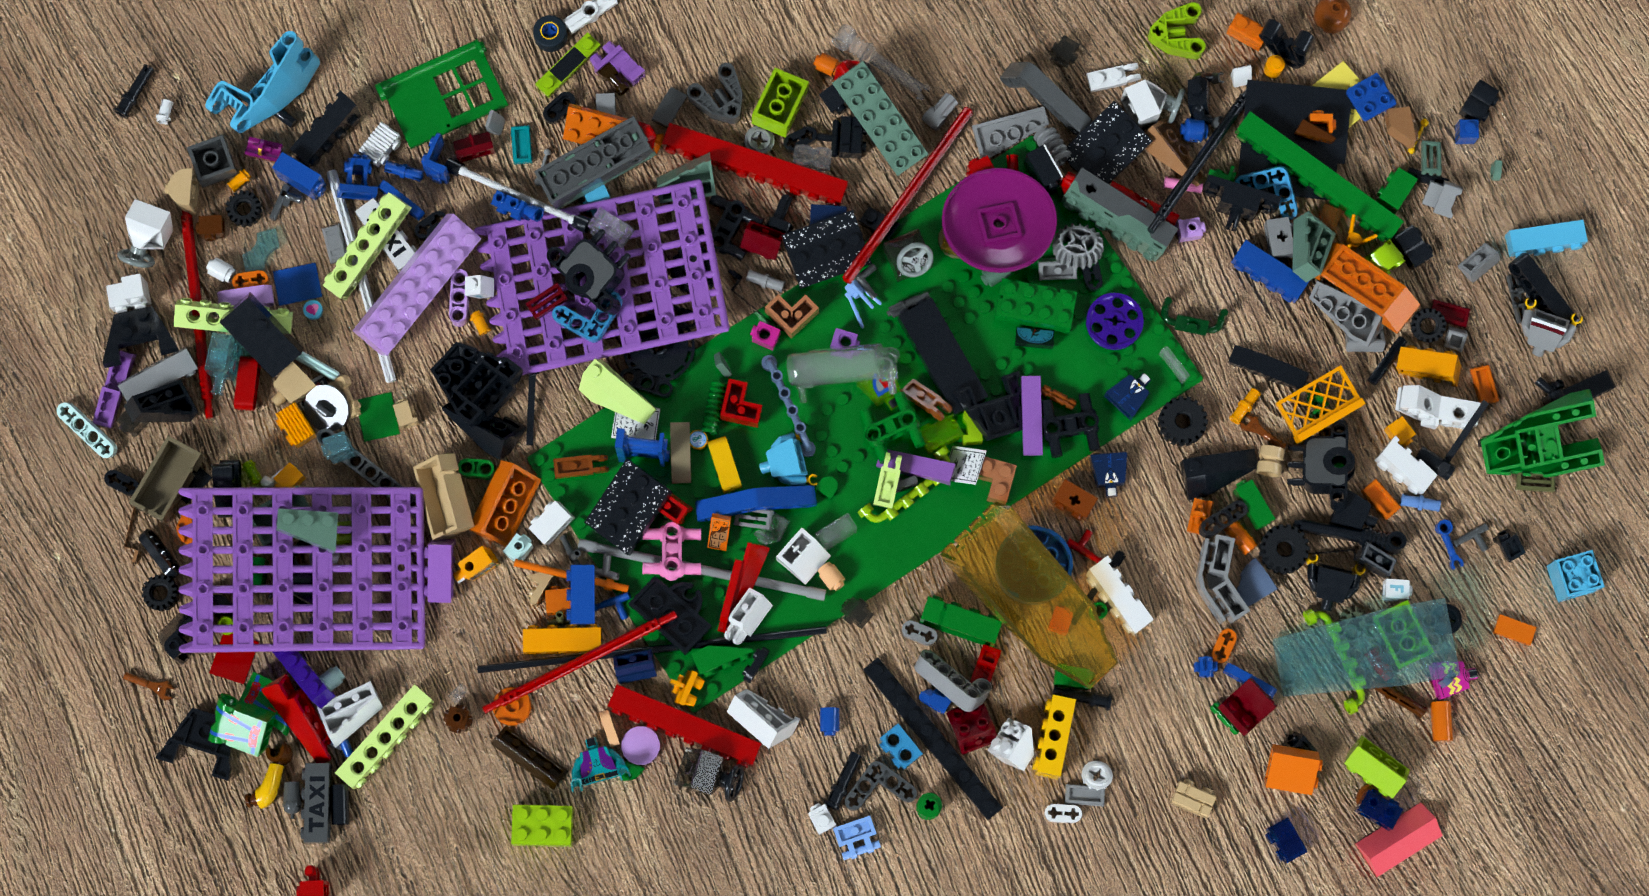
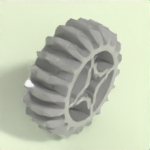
M1072 223L1071 227L1065 225L1064 229H1059L1058 233L1055 234L1054 241L1052 242L1053 255H1055L1056 261H1060L1061 265L1067 264L1068 268L1072 266L1075 270L1078 267L1084 270L1085 266L1091 268L1092 264H1097L1098 260L1102 257L1104 249L1100 233L1095 232V228L1089 229L1088 225L1083 227L1081 223L1078 226Z

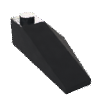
M450 402L442 406V410L477 445L499 460L512 452L526 430L524 425L505 416L503 419L494 416L490 421H482L479 425L471 427L457 416Z

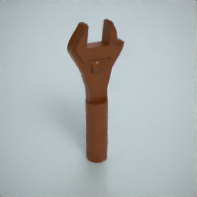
M1246 415L1250 420L1247 425L1240 422V427L1243 431L1259 434L1274 446L1283 449L1287 446L1264 430L1256 416Z
M125 672L123 676L124 680L153 690L163 701L172 699V697L165 696L167 688L175 690L169 684V681L151 682L128 672Z

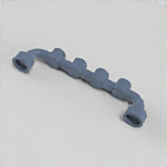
M767 355L762 359V368L765 371L771 372V380L773 383H776L779 390V398L784 401L787 415L793 421L794 431L802 441L801 449L803 456L811 457L815 454V445L809 441L806 434V425L801 422L798 416V407L793 404L790 398V390L785 387L782 380L783 374L777 369L776 358L772 355Z

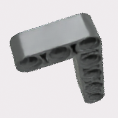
M1030 62L1010 63L1000 76V80L1010 88H1026L1073 134L1078 136L1092 122L1091 118L1034 64Z

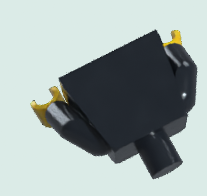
M1315 555L1314 561L1310 560L1308 556L1306 559L1308 564L1307 579L1316 597L1322 598L1321 609L1331 611L1334 602L1343 603L1344 600L1349 599L1358 591L1361 575L1366 571L1365 567L1361 569V572H1358V564L1352 568V571L1322 563L1316 565L1318 555Z

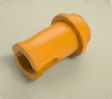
M245 169L239 170V173L227 184L236 192L244 183L250 182L251 176Z
M478 310L470 314V321L474 323L479 335L482 336L490 332L491 329L483 317L484 313Z

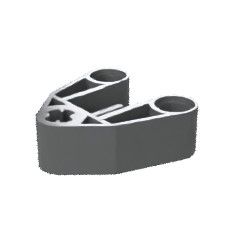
M723 63L718 68V78L731 97V101L721 88L716 89L712 95L721 106L719 108L709 93L707 94L705 89L698 83H693L688 87L687 96L692 105L711 119L736 124L741 119L743 93L734 66L730 63ZM730 71L731 75L723 76L722 72ZM694 91H698L701 93L698 97H693L691 95V93ZM733 111L734 113V111H736V115H729V112Z

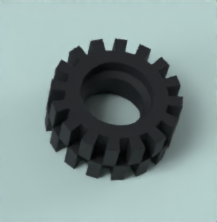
M241 190L239 194L237 192L233 193L235 196H230V201L226 203V211L231 221L237 226L241 225L242 227H246V225L250 227L253 222L256 224L257 219L261 218L260 213H262V205L259 199L249 191L244 192ZM243 202L249 203L251 205L250 213L247 215L238 214L237 207Z
M1423 308L1417 311L1410 322L1411 332H1413L1418 340L1431 343L1437 341L1446 331L1444 316L1432 308ZM1425 318H1432L1436 323L1435 329L1430 333L1424 332L1421 328V322Z
M155 575L154 578H148L149 581H145V587H142L143 601L147 606L158 611H167L169 607H174L175 601H178L177 596H179V588L176 583L165 575ZM158 586H165L167 588L168 594L163 600H156L153 596V592Z

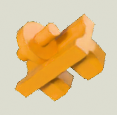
M687 670L685 676L679 674L677 681L671 679L670 683L674 685L672 693L677 694L674 703L694 706L697 697L690 694L692 687L701 690L705 680L697 676V672Z

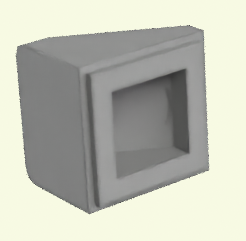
M491 110L485 125L486 131L500 136L505 118Z
M1449 326L1443 347L1462 352L1468 336L1467 331Z

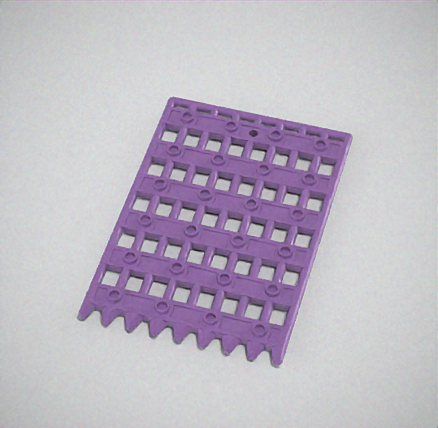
M700 179L559 209L570 215H580V212L597 209L599 219L592 221L590 229L601 227L605 231V234L597 244L599 246L604 245V249H606L609 244L616 241L618 245L610 255L616 262L625 253H629L631 255L630 258L644 255L646 266L628 269V264L624 265V278L613 291L619 293L623 300L622 307L615 316V318L617 317L619 328L606 331L602 339L596 343L589 342L581 336L564 340L562 329H565V327L555 322L552 317V311L540 318L541 326L524 329L522 319L533 317L530 310L521 311L519 303L520 300L534 298L553 286V274L560 273L555 267H551V263L547 260L546 255L549 249L546 239L564 235L565 246H560L559 248L569 253L576 243L584 239L583 232L571 227L572 224L562 218L561 228L545 231L543 221L557 218V216L547 212L544 213L542 219L538 222L531 219L527 221L522 218L521 221L513 219L474 229L477 235L488 237V241L478 246L477 251L491 254V259L481 264L480 268L483 271L494 272V277L492 278H494V290H497V295L487 300L486 304L488 307L500 308V313L492 317L489 322L491 325L503 326L504 331L492 339L494 343L506 344L507 347L506 350L496 356L509 358L523 369L522 375L588 362L595 358L602 359L719 334L730 329L703 183ZM696 187L697 198L692 199L691 188ZM671 193L672 204L655 207L654 196ZM634 201L635 212L618 215L617 204ZM694 206H699L701 216H695ZM675 211V222L658 224L657 214ZM638 219V230L622 233L620 222ZM697 224H703L704 234L699 235ZM524 225L525 236L508 239L507 228ZM678 229L679 240L662 243L661 232ZM641 237L642 248L625 251L624 240ZM701 242H706L708 252L702 253ZM527 243L528 254L511 257L510 246ZM681 247L683 258L665 261L664 250ZM696 256L697 260L695 262H691V257ZM705 260H709L710 262V271H706L705 269ZM530 261L531 272L514 275L513 264ZM685 265L686 276L673 279L668 278V268ZM648 274L649 284L636 287L631 286V276ZM586 276L581 279V286L586 283ZM713 278L715 289L709 290L707 279ZM533 279L535 290L517 292L516 282ZM566 283L559 284L563 291L568 290ZM688 283L690 294L672 298L670 287ZM651 291L653 302L635 306L633 295ZM575 294V300L566 301L561 304L569 309L576 307L577 313L588 320H591L597 310V307L588 298H582ZM549 296L545 297L544 299H542L541 301H539L537 304H539L540 302H542L543 300H545V299L548 298ZM716 296L718 307L713 308L711 297ZM555 298L550 303L546 304L545 306L541 307L535 312L538 313L541 310L545 309L546 307L557 301V298ZM692 302V313L675 316L674 305ZM654 309L656 320L638 324L636 313ZM603 312L599 315L598 320H607L609 315ZM714 315H720V326H716ZM579 319L574 320L572 323V327L582 326V321ZM695 320L696 331L679 334L677 323ZM658 328L659 339L641 341L640 331ZM596 329L589 332L591 337L598 335ZM543 333L544 344L527 348L525 337ZM620 336L622 347L604 350L603 339ZM583 344L584 355L567 358L566 347ZM546 352L547 363L530 366L529 355Z
M223 487L179 489L178 493L192 499V504L179 508L178 512L180 515L191 518L192 523L180 527L178 531L181 535L192 538V543L180 547L178 551L182 555L193 558V562L179 568V573L193 578V582L179 587L181 594L193 597V602L179 607L180 613L193 617L192 622L179 627L180 633L193 637V641L179 647L181 653L406 650L425 648L424 495L422 487ZM410 494H416V506H410ZM213 495H232V507H213ZM253 495H272V507H253ZM292 495H312V507H292ZM332 495H351V506H332ZM371 495H390V506H371ZM278 508L351 514V526H337V534L351 533V545H336L335 553H352V565H332V553L313 545L293 546V537L276 531ZM371 514H390V525L371 526ZM410 514H416V525H411ZM213 515H232V526L213 527ZM253 515H272V526H253ZM372 533H391V545H372ZM411 533H416V545H411ZM213 534H233V546H213ZM253 534H272V546H253ZM411 552H416L417 564H411ZM293 553H312V565H293ZM372 553H391V564H372ZM213 554H233V566H213ZM253 554H272L273 565H253ZM398 565H404V571H399ZM333 572H352V584H333ZM372 572H391V584H372ZM411 572H417V583H411ZM233 573V585H213V574ZM253 573H273V585H253ZM293 573H312V584L293 585ZM391 591V603H372V592ZM411 591H417V603H412ZM293 592H312L313 604H293ZM333 592H352V603L333 604ZM213 593H233V605H213ZM253 593H273V604L253 605ZM412 610H417V622H412ZM333 611H352V623H333ZM372 611H391L392 622L372 623ZM253 612H273V624H253ZM293 612H313V623L293 624ZM213 613H233V625H213ZM373 630H392V642H373ZM412 630H417L418 642H412ZM313 631V643H293V632ZM333 631H352V643H333ZM233 632V644L213 645V633ZM253 632H273V644H253Z

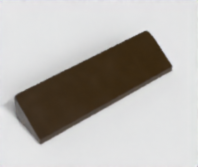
M507 725L494 738L492 745L552 790L557 788L568 773V770Z

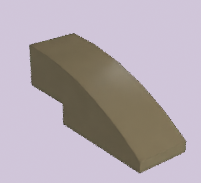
M690 422L670 423L672 484L691 483Z

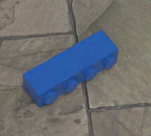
M1245 240L1231 262L1237 270L1245 271L1250 275L1251 279L1256 282H1262L1268 290L1278 292L1285 301L1290 303H1296L1309 281L1305 282L1291 268Z

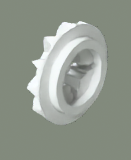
M1091 761L1083 767L1081 777L1083 784H1086L1089 789L1093 788L1098 791L1103 788L1106 789L1111 784L1113 773L1106 763ZM1101 771L1100 778L1094 781V775Z

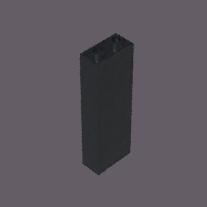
M924 298L916 303L917 306L912 309L907 307L900 311L897 320L941 397L952 407L951 414L955 418L964 413L965 410L954 396L953 391L971 386L977 404L986 401L988 395L932 298L928 300Z

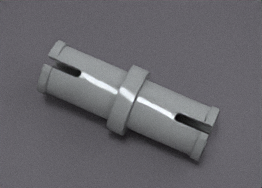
M751 269L746 277V281L761 285L764 289L767 287L781 293L786 284V281L770 277V274L766 273L764 275Z

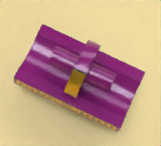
M249 137L244 155L275 163L281 154L283 145Z

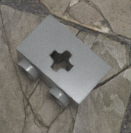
M1289 217L1266 220L1264 231L1269 255L1277 260L1292 258L1293 223L1289 221ZM1280 235L1282 239H1285L1283 242L1281 239H1278Z

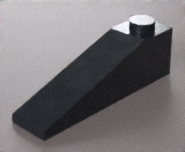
M1255 449L1183 459L1180 462V468L1188 501L1194 500V498L1208 497L1257 469L1258 462Z

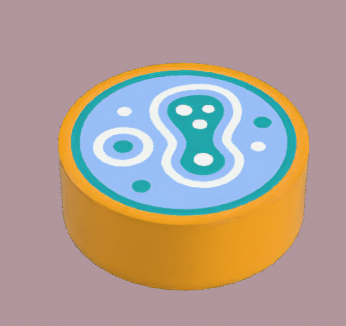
M701 430L691 432L690 446L693 449L701 450L707 446L708 437L705 432Z

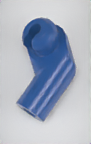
M348 739L340 744L345 758L354 752Z

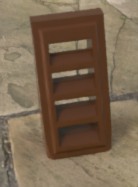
M1305 119L1300 122L1294 133L1296 136L1332 144L1336 139L1335 136Z

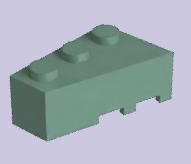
M710 152L656 178L657 188L700 179L703 183L705 197L716 196ZM696 187L691 188L692 199L697 198ZM671 193L659 195L660 204L673 202Z
M1309 211L1293 220L1292 271L1305 282L1322 273L1336 235L1335 232Z
M278 508L276 531L334 554L336 552L338 513Z

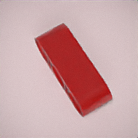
M241 355L239 358L234 409L255 411L261 365L252 356Z

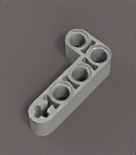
M922 650L914 665V669L918 674L966 712H971L982 705L992 689L991 683L983 678L970 683L931 650Z

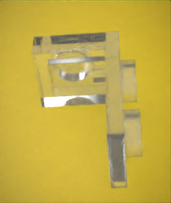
M774 512V515H772L773 523H771L772 530L755 531L754 535L758 537L757 540L765 545L779 542L790 520Z

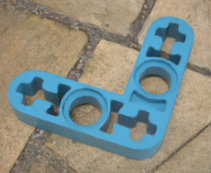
M1275 166L1243 174L1236 178L1235 182L1240 183L1241 179L1244 182L1250 181L1252 176L1254 187H1252V183L1246 186L1255 189L1273 186L1275 194L1280 196V189L1287 188L1290 191V195L1286 198L1281 197L1280 204L1278 205L1283 218L1289 217V220L1296 217L1298 206L1289 172L1284 166ZM1277 170H1280L1281 173H1285L1282 179H1279V177H1273V182H1270V175L1268 172H1271V176L1276 175ZM1262 174L1266 176L1267 181L1265 184H1259L1256 181V177ZM1292 199V202H1289L1290 209H1294L1292 215L1284 212L1287 209L1286 203L1282 204V202Z
M612 292L611 294L619 300L622 307L623 300L620 294ZM611 302L607 304V308L610 307ZM562 305L555 307L552 311V317L556 323L592 343L602 339L617 314L609 315L607 321L601 322L598 320V317L603 311L599 309L596 310L591 320ZM564 311V314L566 317L569 318V321H567V319L563 317H560V319H558L559 317L557 313H562ZM576 319L582 321V326L578 329L572 327V323ZM597 322V324L602 326V328L598 326V328L596 329L597 326L594 323ZM596 329L598 335L591 337L589 332Z

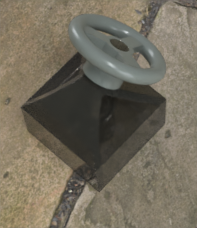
M919 229L883 243V250L897 282L910 277L921 276L933 268V252L925 244Z

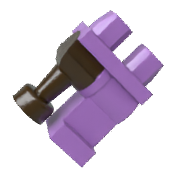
M611 41L603 46V50L607 53L604 58L598 53L590 57L595 73L603 81H610L616 87L615 92L619 96L624 95L631 86L626 81L621 82L617 74L621 73L632 86L645 77V70L620 45L616 46Z

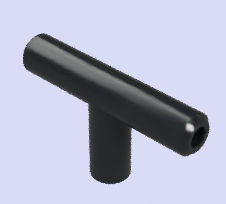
M839 120L833 121L832 134H817V141L832 142V157H838Z

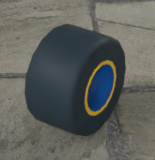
M552 15L543 16L536 21L533 27V35L537 46L546 52L560 50L567 41V30L564 22Z

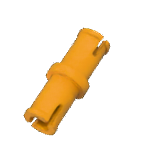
M1251 388L1245 398L1238 402V407L1230 415L1229 419L1239 425L1247 412H1251L1253 404L1261 396V393L1255 388Z

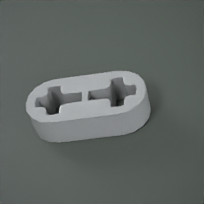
M910 620L906 621L902 626V634L907 639L925 646H932L937 640L936 631L923 624ZM913 625V629L918 631L919 633L917 634L912 632L909 635L907 634V630L905 629V627ZM928 632H931V636L934 639H930L929 642H926L925 637L920 635V633L928 634Z

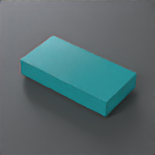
M530 125L511 127L514 165L533 163Z

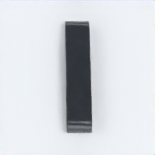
M1521 253L1508 264L1510 273L1534 303L1536 299V306L1539 310L1570 320L1574 312L1529 254ZM1575 314L1573 319L1575 322H1578L1579 319Z

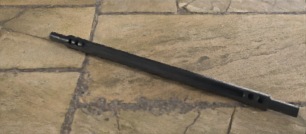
M1246 90L1236 99L1189 168L1156 212L1155 219L1147 229L1149 233L1153 234L1160 223L1166 220L1222 138L1245 108Z

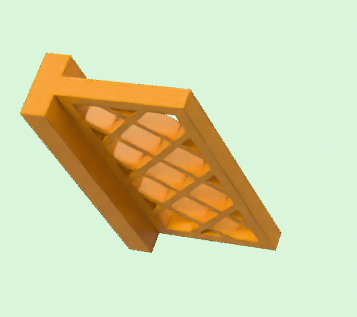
M1341 365L1275 403L1294 435L1293 438L1296 443L1307 439L1366 404L1363 398H1360ZM1337 371L1342 376L1341 385L1331 382L1332 375ZM1318 382L1327 384L1325 394L1315 392ZM1330 385L1340 387L1338 398L1328 395ZM1343 389L1350 390L1354 398L1350 400L1341 399ZM1301 392L1311 393L1309 403L1298 401ZM1314 394L1324 397L1322 407L1312 405ZM1327 398L1337 400L1335 409L1324 408ZM1286 401L1293 402L1292 413L1286 412L1281 404ZM1297 404L1308 406L1305 416L1295 414ZM1310 408L1320 410L1319 418H1308ZM1294 417L1304 419L1303 427L1299 430H1296L1293 425Z

